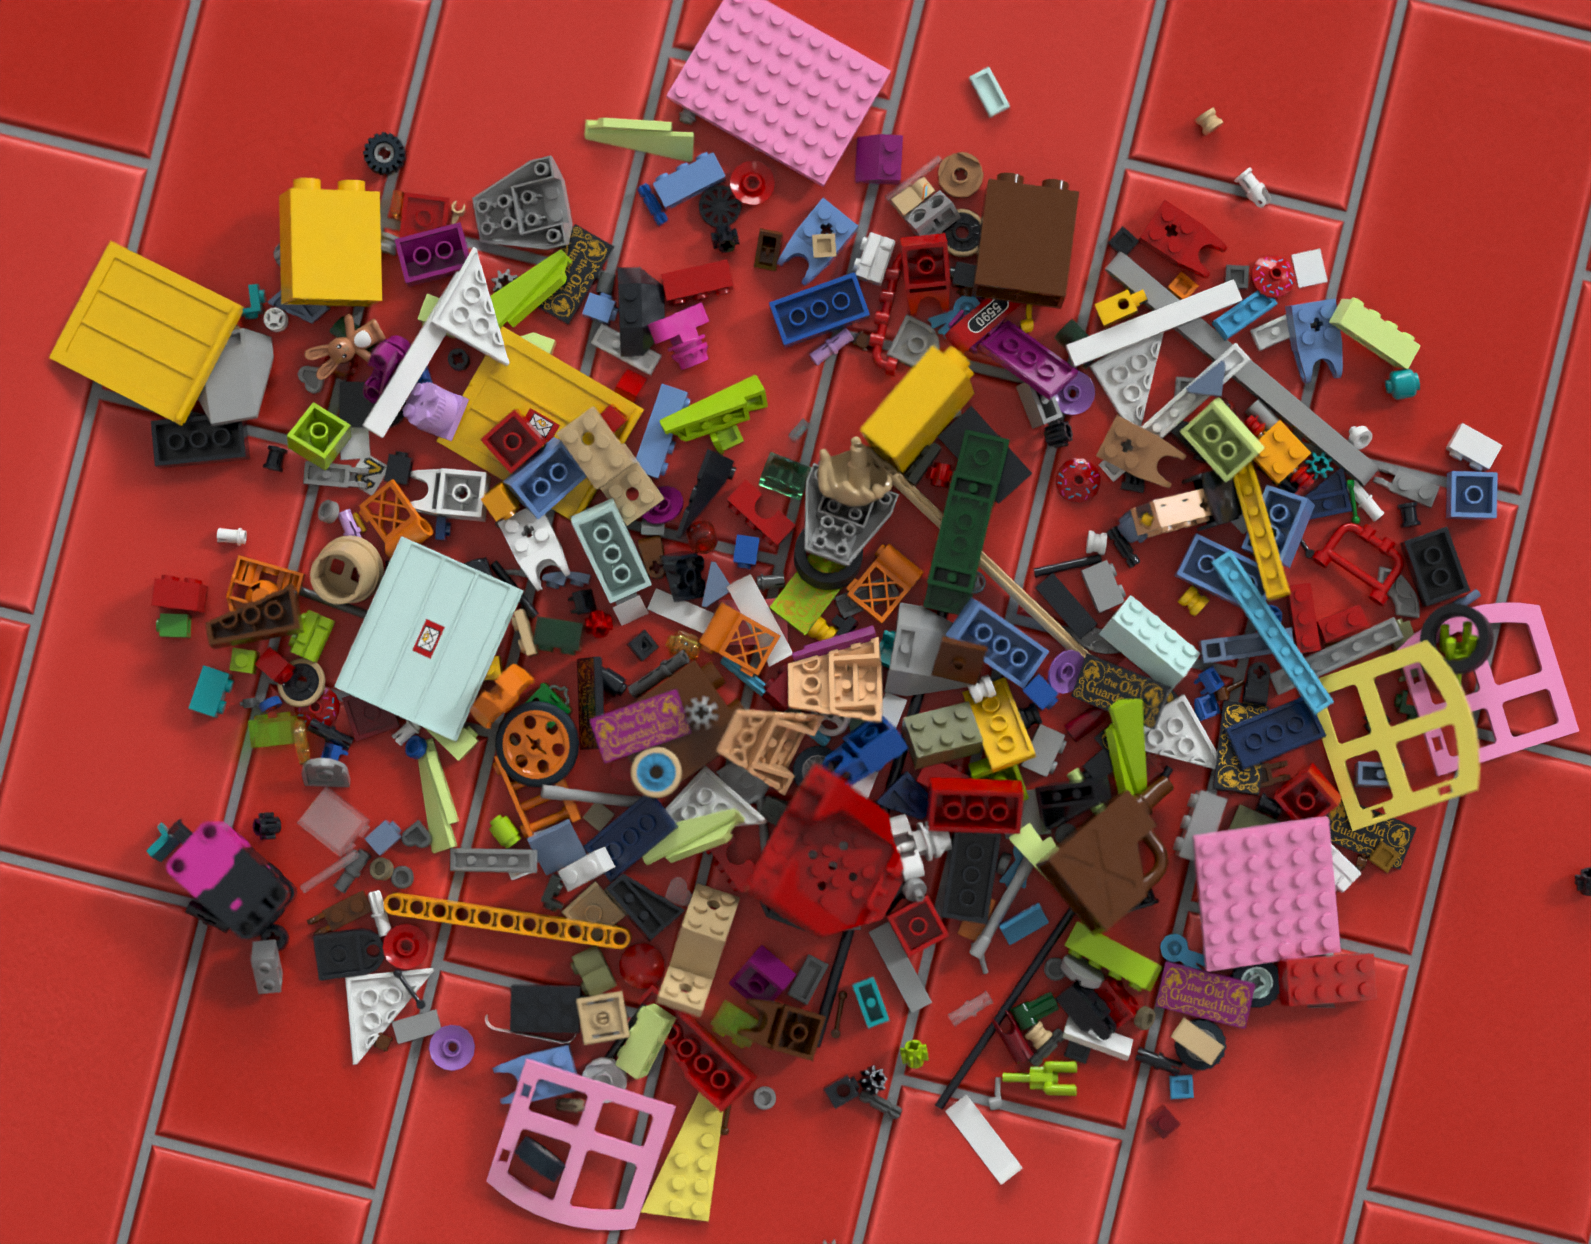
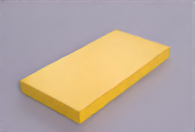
M1005 677L992 681L996 696L991 698L983 697L979 703H974L969 690L962 692L965 702L969 701L983 739L982 746L993 773L1036 757Z

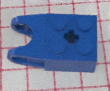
M882 715L881 723L866 721L842 738L844 742L823 760L822 768L829 771V763L837 760L839 766L834 771L829 772L837 776L849 772L850 776L846 782L852 786L870 774L881 770L886 763L899 757L908 747L895 726Z

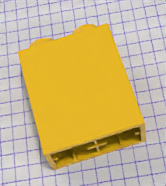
M294 179L293 188L279 195L281 304L371 307L381 302L380 192L365 191V181L361 180L338 181V190L321 189L320 179Z
M932 345L860 429L868 445L880 457L888 460L903 476L919 459L924 448L934 442L975 394L970 382V378L974 375L973 371L969 368L971 363L952 346H949L942 353Z

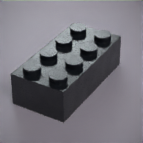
M207 415L188 417L182 426L170 419L151 421L155 466L160 469L250 459L246 420L216 426L211 425Z
M954 832L941 917L987 924L1001 833Z

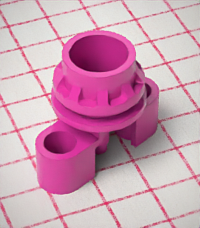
M702 302L648 324L655 344L670 339L672 346L667 349L669 352L674 351L675 354L671 355L672 359L679 363L681 370L709 359L707 355V342H702L701 340L705 338V334L698 335L696 327L709 322Z

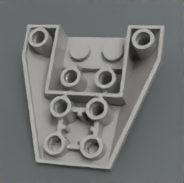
M552 156L528 161L472 198L481 243L544 250L569 244L573 223L565 180ZM523 210H526L528 212L531 211L526 215L524 220Z
M245 328L233 330L198 397L212 426L258 418L274 360L273 343L270 336Z
M813 463L805 484V551L848 567L890 518L899 494L889 491L882 498L865 506L852 507L844 505L835 499L825 497L820 492L818 485L819 465Z
M899 603L896 620L897 627L890 668L887 672L885 693L911 696L968 687L966 683L931 675L942 636L947 637L945 634L953 624L952 622L923 606Z

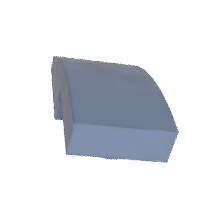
M553 572L542 576V580L546 581L545 586L558 590L559 586H566L567 579H571L570 584L583 587L584 584L590 585L592 578L591 575L579 572H570V575L567 577L563 572Z

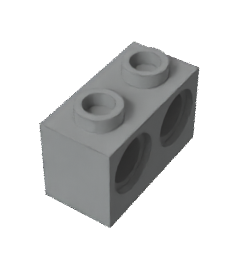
M940 190L904 217L916 236L940 234L961 218L952 201Z
M276 940L253 942L251 963L258 994L281 992L283 971Z

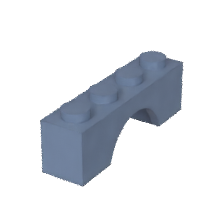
M1285 628V631L1293 641L1292 629ZM1259 633L1198 641L1201 664L1272 654Z

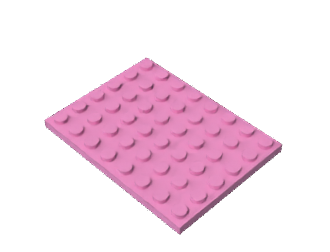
M723 0L666 95V98L824 187L891 71L766 0Z

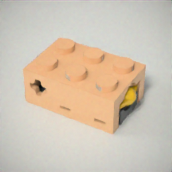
M1204 489L1155 500L1130 509L1137 535L1147 534L1148 538L1164 532L1169 533L1180 528L1196 526L1210 521L1209 516H1212Z

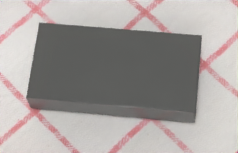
M808 954L787 995L808 1005L829 964Z

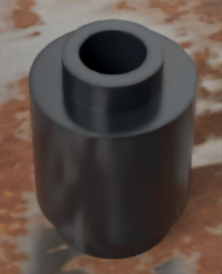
M602 666L603 691L613 698L617 695L621 697L628 686L625 684L626 678L609 667L606 669Z

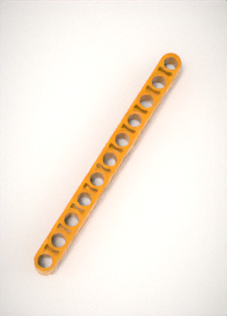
M399 892L387 896L383 902L385 911L391 915L615 949L625 948L632 939L630 930L623 926ZM391 898H397L400 901L399 909L395 910L390 906ZM414 901L422 903L423 910L421 913L413 910L412 904ZM437 904L445 907L446 913L444 916H438L435 913V906ZM459 908L467 910L468 918L466 920L458 917L457 911ZM482 911L490 914L491 920L489 923H484L480 920V913ZM504 915H510L513 918L512 926L508 927L503 924L502 918ZM527 918H532L536 922L534 930H529L525 927V920ZM553 921L557 923L559 927L557 933H550L548 931V922ZM570 926H579L581 935L578 937L572 936ZM599 928L603 931L604 937L602 940L593 938V929ZM623 932L626 935V942L618 943L615 940V933Z

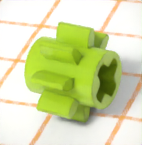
M910 1040L906 1042L905 1048H900L902 1064L907 1063L910 1068H919L923 1066L924 1061L929 1060L927 1045H922L918 1040Z

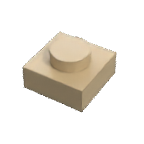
M835 233L812 235L813 258L836 256Z

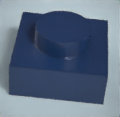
M437 516L435 539L437 541H447V536H451L452 523L448 522L447 517Z

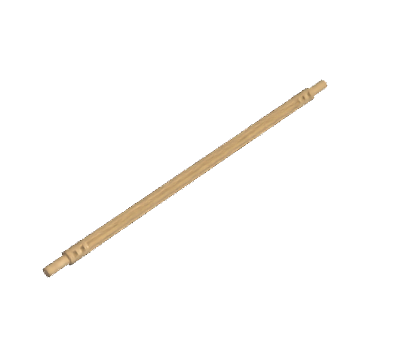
M868 446V454L874 460L875 465L878 467L877 469H880L881 466L885 467L887 474L891 476L892 484L940 529L943 513L888 460L884 461ZM982 551L979 567L1066 650L1078 651L1085 659L1086 654L1090 653Z

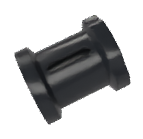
M453 349L448 355L449 365L454 370L461 371L469 367V356L464 350ZM462 355V359L464 360V362L462 364L458 362L457 365H455L456 361L454 360V357H460Z
M268 445L269 453L263 468L283 472L282 463L284 455L287 454L288 450Z
M1417 502L1397 506L1401 513V528L1421 525V521L1417 518Z
M1264 792L1261 794L1255 807V811L1267 813L1275 820L1282 810L1281 805L1276 800L1267 797Z

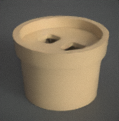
M341 536L329 542L314 561L310 573L311 584L318 596L329 603L361 602L376 593L384 575L383 561L377 549L367 540L358 536ZM335 558L345 563L341 575L332 572L330 569ZM354 567H357L358 573L361 574L359 582L351 578Z

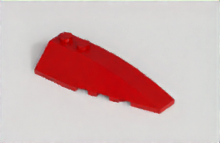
M652 984L638 1000L639 1005L645 1003L648 1006L655 1003L676 1017L664 1044L667 1045L673 1055L672 1057L683 1070L688 1082L720 1112H723L749 1088L757 1076L690 1014L657 1003L660 989Z

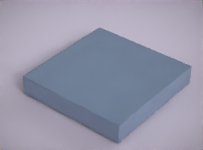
M569 819L527 838L532 850H537V859L546 876L587 855Z

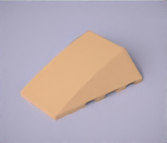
M879 637L872 638L871 641L860 644V642L852 644L851 647L839 651L838 649L829 651V654L819 657L816 655L789 663V708L881 723L883 715V682Z
M736 710L717 751L785 796L794 778L788 767L804 735L815 736L824 716L819 714Z

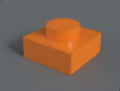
M1180 272L1167 290L1179 300L1190 297L1198 285L1184 273Z

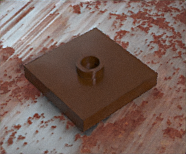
M942 636L931 675L976 686L987 652V646Z

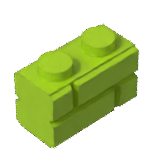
M308 610L307 613L303 612L301 615L304 633L292 635L288 646H291L290 652L317 663L336 621Z

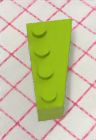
M1078 921L1064 945L1070 948L1069 954L1079 959L1082 955L1090 959L1088 964L1099 970L1102 966L1109 969L1108 975L1118 980L1124 977L1130 981L1129 986L1140 992L1142 988L1151 992L1164 968L1100 933L1092 935L1086 926Z

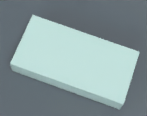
M990 67L969 77L989 118L1010 108Z

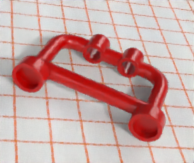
M1355 523L1340 525L1322 551L1316 550L1311 559L1323 568H1327L1329 563L1333 561L1373 588L1368 596L1369 599L1383 607L1389 599L1386 594L1404 567V560L1401 554L1394 549L1395 542L1387 537L1380 540L1374 536L1377 531L1368 524H1365L1363 528ZM1346 532L1355 533L1361 540L1370 543L1379 552L1394 560L1395 566L1383 584L1333 551Z

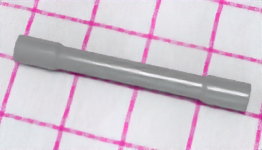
M542 785L541 798L571 800L631 807L643 797L567 789L551 785Z
M1025 856L1016 869L1013 879L985 928L969 951L970 954L979 959L982 958L987 950L991 938L1034 867Z

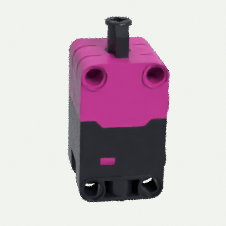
M178 819L169 828L167 834H171L183 846L168 861L167 870L169 874L238 937L250 939L260 936L269 925L274 924L280 918L285 909L294 901L297 896L295 885L227 823L223 821L205 822L193 833L182 823V819Z

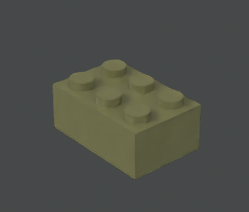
M969 701L903 718L901 730L915 769L981 752L983 739Z

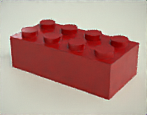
M930 777L927 809L928 830L1020 834L1024 799L1022 780Z
M1372 953L1280 959V961H1277L1280 1005L1297 1006L1377 1000L1374 954Z

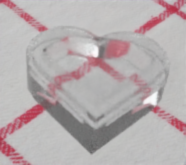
M676 877L671 880L665 898L677 905L686 906L692 899V893L687 889L686 881L681 877Z

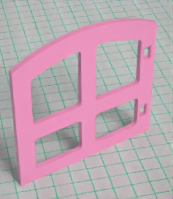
M1494 603L1472 607L1482 613L1489 623L1526 624L1540 666V671L1536 674L1501 685L1495 684L1488 660L1473 671L1478 691L1465 697L1471 712L1479 709L1486 711L1495 739L1493 744L1479 748L1480 763L1578 732L1579 728L1540 605ZM1454 617L1443 624L1450 626L1449 636L1456 632H1460L1462 635L1463 622L1470 620L1464 617ZM1472 622V635L1478 636L1477 629ZM1440 628L1436 635V644L1440 642ZM1421 630L1404 642L1397 651L1421 643ZM1419 662L1403 667L1418 718L1446 708V702L1437 705L1433 704ZM1413 669H1417L1420 682L1415 684L1410 672ZM1539 690H1547L1557 719L1556 724L1513 737L1502 707L1503 702ZM1441 728L1423 733L1436 776L1458 770V755L1453 757L1449 755ZM1438 736L1442 749L1435 751L1432 738Z
M526 1058L486 1181L515 1204L554 1222L593 1230L635 1229L676 1106ZM539 1079L587 1094L588 1098L578 1125H572L529 1110L532 1095ZM524 1083L532 1086L528 1097L521 1095ZM609 1100L653 1115V1121L643 1146L634 1145L595 1131L594 1128L604 1101ZM523 1129L571 1144L565 1164L566 1168L563 1170L555 1197L552 1199L532 1190L508 1172L520 1132ZM503 1148L510 1151L507 1162L499 1160ZM588 1150L609 1155L637 1166L622 1209H591L576 1207L570 1204Z

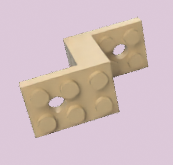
M697 883L681 926L657 1003L699 1017L701 1016L740 897ZM709 906L714 907L717 910L710 909ZM681 989L687 990L689 993H684Z

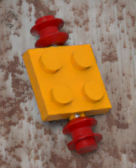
M1252 415L1248 417L1243 424L1265 447L1253 460L1277 485L1291 473L1293 475L1291 476L1290 483L1296 481L1299 484L1297 490L1300 488L1306 490L1314 482L1312 479L1314 474L1308 475L1306 473L1307 466L1299 468L1298 465L1311 452L1281 420L1277 421L1267 432L1264 431L1262 433L1266 423L1260 424L1257 421L1259 415L1255 418Z

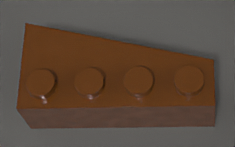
M293 584L205 623L209 646L213 649L304 633L297 588Z

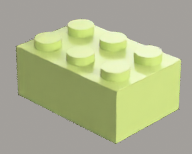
M1219 397L1180 431L1225 482L1229 481L1265 448Z

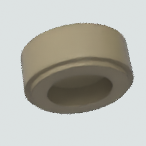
M376 858L370 865V874L376 880L386 881L392 876L394 871L392 862L386 858Z
M1147 1006L1140 1008L1134 1018L1135 1026L1141 1030L1149 1029L1155 1021V1011Z

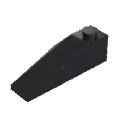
M707 449L697 476V485L694 486L691 492L690 503L684 511L676 538L681 539L723 489L728 479H733L737 469L733 466V460Z

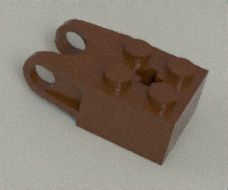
M747 998L746 1004L751 1005L758 1011L759 1020L753 1028L738 1029V1035L772 1050L813 1061L825 1016L776 1001Z

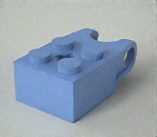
M824 198L820 200L794 232L777 261V264L782 266L785 262L796 256L806 259L809 268L801 282L804 286L809 284L836 258V256L813 258L812 235L821 234L823 227H830V232L835 233L837 256L858 231L856 223Z
M1336 298L1285 306L1291 351H1293L1297 368L1304 384L1311 382L1313 365L1319 359L1324 360L1328 364L1334 378H1341L1342 376L1341 331L1329 323L1337 308ZM1315 320L1318 323L1317 327L1311 328L1310 323H1314Z
M570 1043L528 1053L492 1068L494 1073L513 1074L517 1078L518 1083L526 1058L577 1074ZM539 1079L531 1101L577 1090ZM524 1083L521 1095L528 1097L532 1086ZM515 1092L502 1097L500 1103H512Z

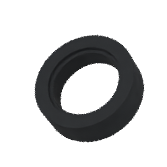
M805 528L799 534L794 550V565L799 576L807 584L822 590H835L851 583L859 573L863 558L862 549L848 567L846 566L838 572L823 573L816 570L809 563L806 556Z
M1458 603L1447 604L1439 607L1428 616L1421 630L1420 641H1429L1438 651L1436 635L1440 626L1445 621L1454 617L1469 619L1473 622L1478 632V643L1474 652L1469 657L1460 661H1450L1444 657L1443 659L1454 674L1470 673L1482 666L1491 654L1494 642L1492 627L1486 617L1474 608Z

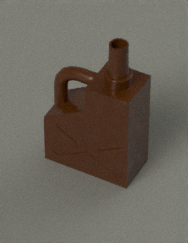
M1165 776L1159 777L1140 794L1134 793L1132 795L1129 790L1113 796L1112 799L1107 801L1035 864L1092 935L1110 929L1147 896L1146 892L1156 885L1167 871L1169 863L1168 853L1161 840L1152 831L1157 824L1149 816L1153 813L1152 808L1174 789L1171 781ZM1141 839L1152 851L1155 859L1154 867L1144 877L1137 844Z

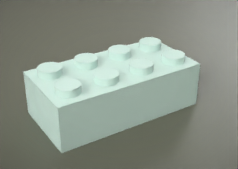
M613 498L571 516L572 525L610 603L652 585L650 576Z
M1131 595L1099 633V635L1151 678L1171 686L1170 692L1184 678L1201 654L1193 645L1179 636L1176 631L1167 626L1158 616L1150 612Z

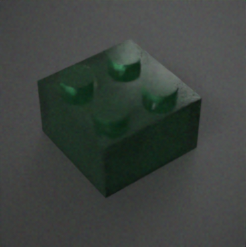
M537 616L533 644L538 645V649L541 651L553 652V648L561 649L560 653L575 656L576 652L582 651L586 625Z

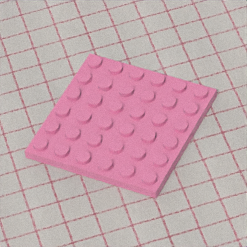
M1327 816L1192 835L1206 971L1269 963L1287 958H1302L1341 952L1330 826Z

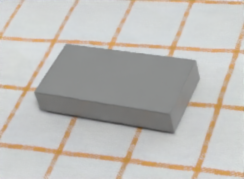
M437 1009L392 1022L398 1044L432 1035L441 1028Z

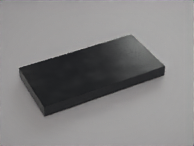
M972 406L938 436L957 459L959 458L965 429L999 437ZM1009 447L996 497L998 504L1033 474Z

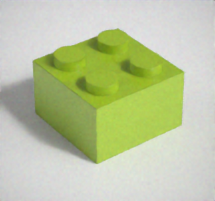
M313 402L288 433V448L326 471L352 438L351 425Z

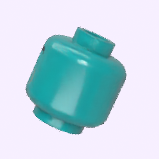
M1409 368L1391 371L1389 380H1385L1387 394L1391 393L1392 397L1396 400L1414 397L1417 391L1420 390L1418 374Z

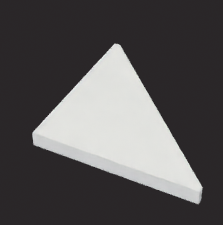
M473 247L430 323L501 364L508 366L509 359L495 316L477 248Z
M1163 333L1112 352L1089 366L1118 415L1140 427Z
M1184 694L1165 704L1156 730L1144 726L1145 751L1215 769L1217 751Z
M704 766L665 808L675 823L733 808L745 817V821L735 825V827L766 824L767 822L761 814L707 766Z
M434 968L402 971V976L416 993L434 972ZM393 972L345 977L353 1065L359 1063L380 1036L378 1033H383L412 998L399 978L394 977Z

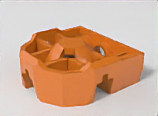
M238 555L226 594L229 610L235 611L250 602H255L270 593L284 589L289 584H293L297 588L299 598L306 574ZM265 572L279 576L277 584L269 580H260L261 573ZM235 583L248 586L245 600L232 596ZM260 585V588L256 589L255 591L252 590V588H256Z
M513 663L495 680L497 683L489 693L484 691L469 709L475 719L486 729H492L490 726L502 713L508 712L516 704L521 693L530 684H535V678L517 664Z

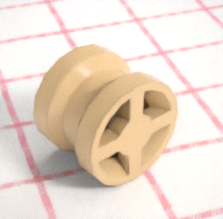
M1214 108L1209 109L1195 119V122L1202 126L1204 135L1211 133L1224 123L1222 119L1216 116Z
M1039 1021L1026 1032L1024 1037L1027 1040H1031L1033 1047L1037 1050L1052 1036V1033L1049 1030H1045L1043 1024Z

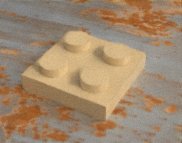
M523 609L514 611L515 617L511 619L515 631H520L522 639H519L518 643L521 652L526 653L529 657L539 655L526 611Z

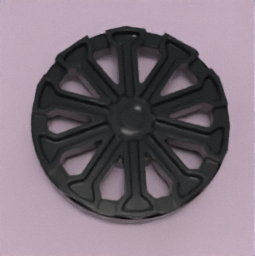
M716 185L708 188L701 196L699 212L702 219L708 225L715 228L721 225L730 226L738 219L741 213V202L736 197L727 201L733 195L730 187ZM714 190L718 191V198L712 193ZM722 190H726L727 193L722 198ZM709 195L713 201L706 200L705 197ZM704 204L711 206L709 208L703 209ZM733 204H737V205H738L737 208H732V207H729V206H730V205H733ZM728 211L735 213V217H731ZM713 212L709 218L705 216V214ZM718 216V222L714 223V218ZM722 216H725L728 222L723 223Z

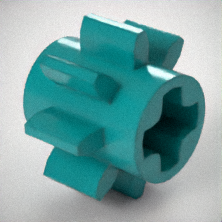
M1322 452L1318 457L1315 453H1312L1311 457L1313 460H1306L1304 462L1309 465L1306 473L1311 472L1314 474V480L1318 475L1325 479L1327 478L1325 472L1333 471V468L1329 467V462L1333 459H1326L1324 457L1325 452ZM1320 460L1324 468L1317 471V466L1314 463Z

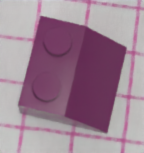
M877 134L857 137L855 183L900 185L903 135Z
M761 945L728 984L746 999L755 998L774 1001L796 974Z

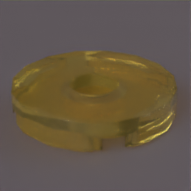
M303 719L294 720L295 743L300 765L310 760L309 742L306 735L307 728Z

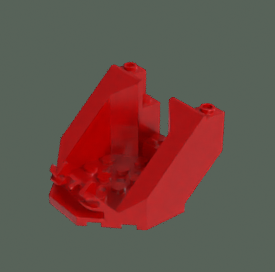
M816 764L813 765L782 813L765 844L744 891L778 913L782 918L818 938L882 920L904 880L902 874L904 865L894 842L889 814L839 776L830 773ZM843 841L848 844L846 850H841L839 844ZM811 850L817 853L815 859H811L808 856ZM830 862L837 864L836 870L829 869L828 865ZM850 873L857 875L856 881L852 882L849 880L848 876ZM819 882L826 884L825 890L818 889L817 885Z

